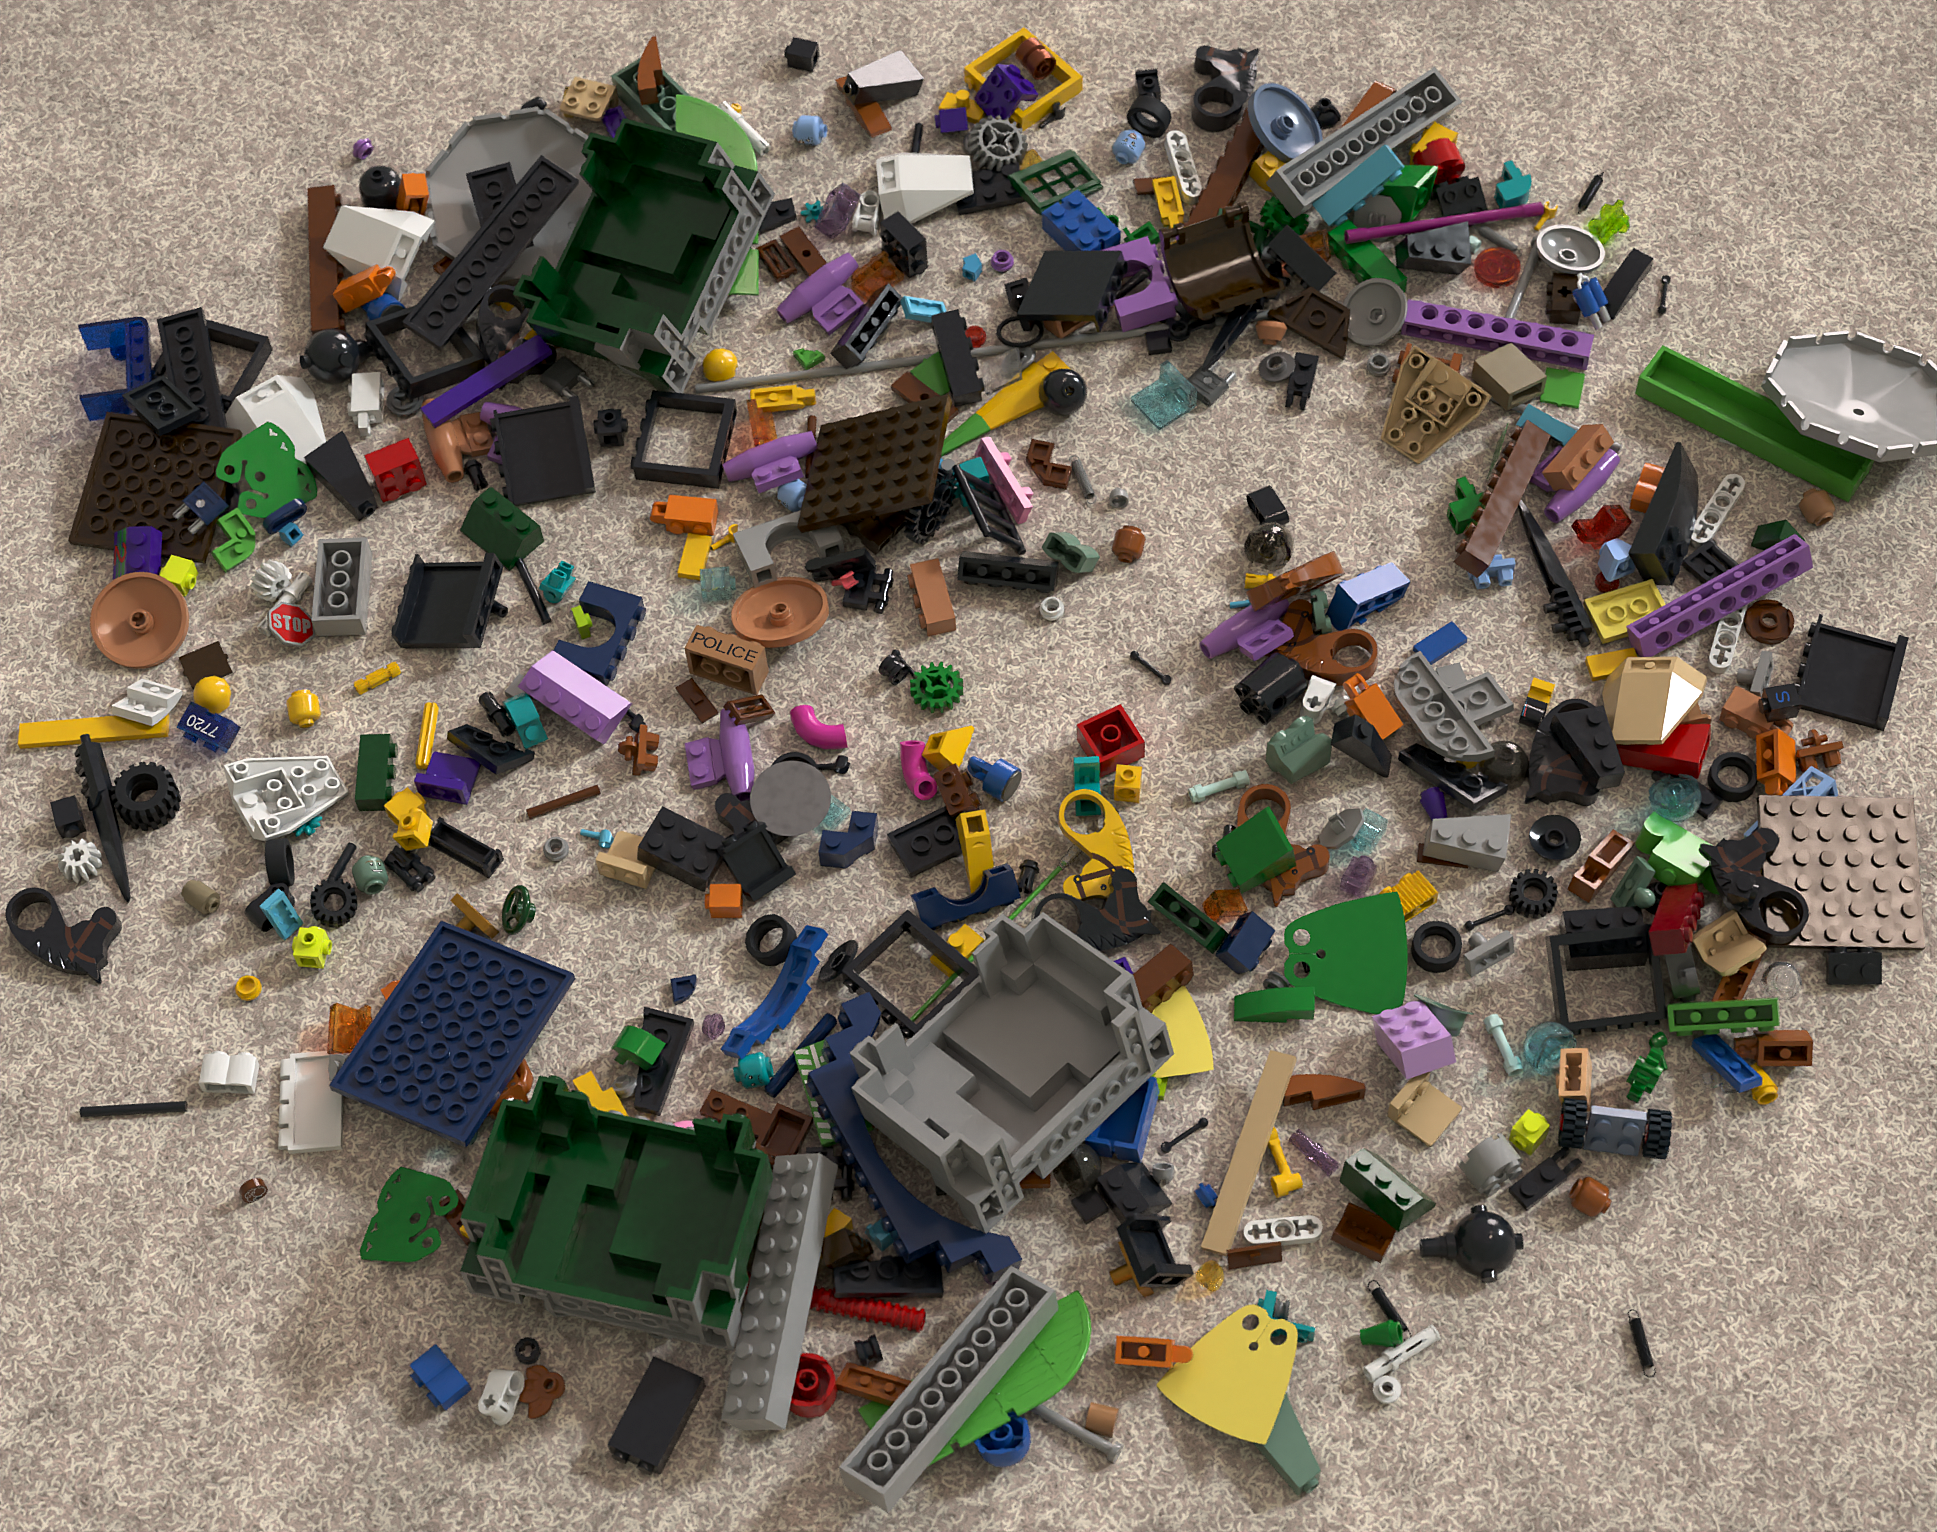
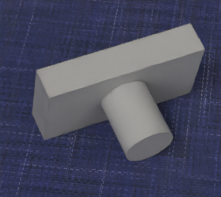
M1761 652L1756 670L1739 668L1737 672V683L1752 685L1750 692L1759 697H1762L1764 688H1768L1774 668L1772 652Z
M1508 930L1490 940H1487L1480 932L1471 935L1468 943L1474 949L1464 954L1465 970L1473 977L1513 954V935Z

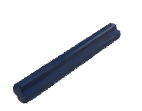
M826 1013L795 1050L824 1040L836 1026L837 1019L832 1014ZM794 1052L775 1073L774 1077L770 1079L768 1085L764 1087V1091L770 1097L775 1098L799 1070Z

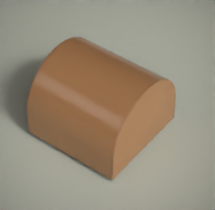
M1091 1402L1085 1429L1094 1434L1112 1438L1119 1408Z

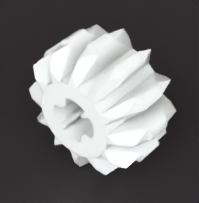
M269 559L266 564L261 563L260 568L256 570V574L251 578L253 582L250 587L253 589V593L260 599L274 602L277 598L280 599L283 590L291 585L289 580L292 574L281 562Z
M83 839L78 844L71 840V846H63L62 850L64 853L58 854V868L68 880L73 878L76 883H79L82 877L88 882V875L97 876L96 869L102 868V855L100 851L97 850L95 844L92 842L87 843Z

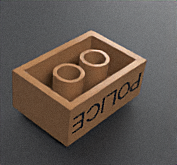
M696 624L684 648L690 674L753 695H758L769 673L764 646L755 641L749 642L740 639L734 634L718 632L709 626L703 627Z

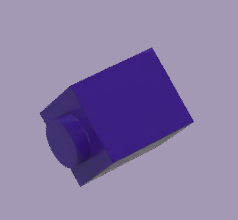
M966 107L938 110V115H934L936 129L940 128V133L968 130Z

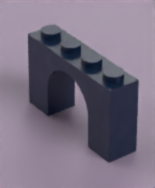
M588 581L579 599L584 614L589 613L591 616L612 623L616 627L614 634L606 643L596 647H582L558 640L553 651L607 686L610 680L613 681L615 679L617 665L619 661L624 660L627 653V645L629 641L634 640L637 631L636 626L639 621L642 622L644 620L646 608L641 596Z

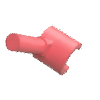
M849 571L841 576L840 579L833 580L831 584L832 586L843 585L848 590L859 583V581L854 579L852 575L854 572Z

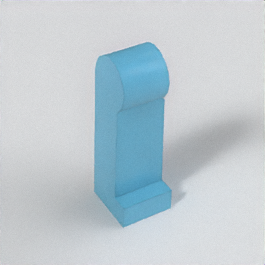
M1530 404L1527 405L1516 425L1521 427L1526 420H1529L1550 434L1551 439L1564 446L1577 432Z

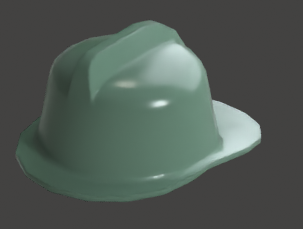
M1418 994L1413 995L1426 1002L1427 1008L1453 1037L1460 1034L1467 1015H1474V1013L1453 1009Z

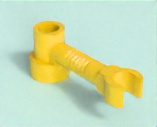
M1273 1127L1267 1146L1272 1152L1280 1175L1271 1177L1270 1182L1275 1197L1279 1198L1288 1195L1290 1191L1303 1188V1183L1298 1172L1291 1173L1280 1146L1278 1132Z

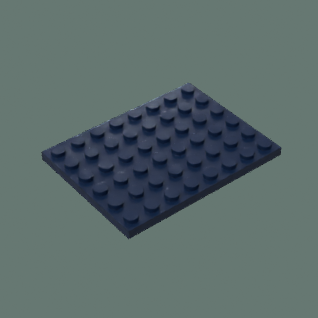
M440 921L329 1086L336 1093L467 1148L575 980L574 973Z

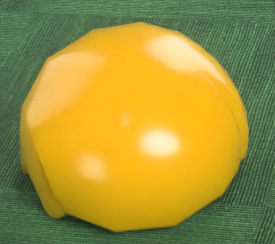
M724 348L711 350L703 359L704 377L716 382L733 378L735 370L738 368L737 357L732 351Z
M210 676L196 683L193 697L195 705L201 713L209 715L218 714L230 705L231 690L224 678Z

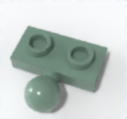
M1635 857L1610 899L1617 907L1636 905L1641 909H1649L1654 905L1655 895L1646 887L1651 882L1656 871L1644 858Z

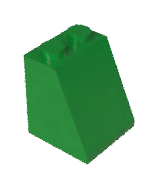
M1404 165L1405 168L1401 170L1403 174L1394 182L1389 180L1383 185L1384 190L1379 195L1389 196L1393 199L1402 212L1401 223L1412 222L1429 204L1438 167Z
M1270 806L1264 808L1216 842L1218 852L1215 853V856L1221 867L1226 865L1230 872L1227 874V878L1233 888L1238 887L1241 894L1296 866L1294 850Z

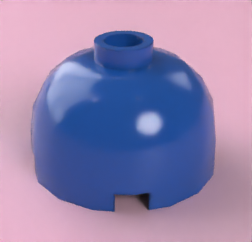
M1014 1411L1007 1414L1010 1417V1422L975 1440L977 1451L981 1457L993 1466L1004 1468L1013 1466L1022 1461L1029 1451L1031 1435L1028 1422L1025 1418L1017 1417Z

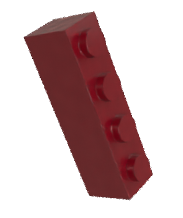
M1697 883L1665 887L1649 930L1654 956L1686 953L1689 943H1692L1693 931L1697 929L1696 922L1700 919L1701 908H1704L1705 905L1704 895L1702 892L1699 893Z

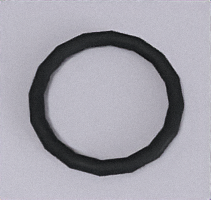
M1018 316L1009 317L1002 321L996 331L998 340L1004 345L1023 348L1037 343L1043 337L1044 327L1040 321H1036L1035 324L1039 328V334L1034 339L1023 343L1007 341L1001 335L1002 328L1010 322L1019 320Z

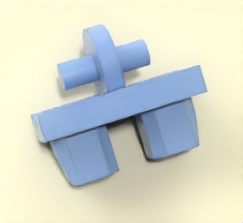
M1497 554L1494 556L1490 566L1478 578L1468 572L1469 580L1473 579L1476 589H1486L1490 587L1489 577L1497 576L1499 586H1510L1513 582V571L1516 565L1515 559H1502V555Z

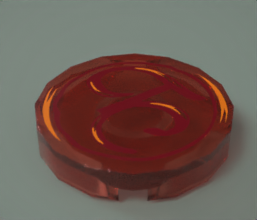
M1491 247L1483 250L1477 255L1474 262L1476 278L1482 284L1491 288L1512 285L1517 281L1521 270L1520 260L1517 255L1502 247Z

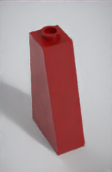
M1678 725L1663 744H1616L1622 765L1698 779L1711 741V725Z

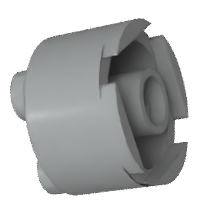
M1502 1133L1497 1134L1499 1139L1494 1140L1492 1137H1489L1480 1142L1466 1154L1469 1160L1466 1163L1461 1160L1459 1163L1460 1169L1478 1192L1486 1193L1488 1197L1495 1194L1501 1188L1499 1184L1507 1179H1515L1523 1171L1520 1167L1523 1162L1522 1158Z

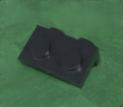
M1846 946L1831 947V951H1823V957H1826V982L1828 985L1882 984V953L1874 951L1873 946H1857V951H1847Z

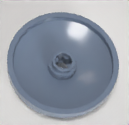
M1267 83L1251 94L1248 101V115L1254 132L1268 151L1281 161L1288 163L1323 140L1315 115L1303 99L1292 90L1280 84Z

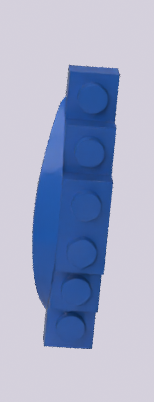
M806 925L798 938L792 942L784 966L764 1001L749 1018L731 1030L730 1036L720 1050L726 1056L743 1059L750 1052L754 1043L763 1045L771 1036L774 1028L784 1030L790 1023L793 1015L812 989L806 982L820 963L815 954L822 947L823 942L828 936L823 928Z

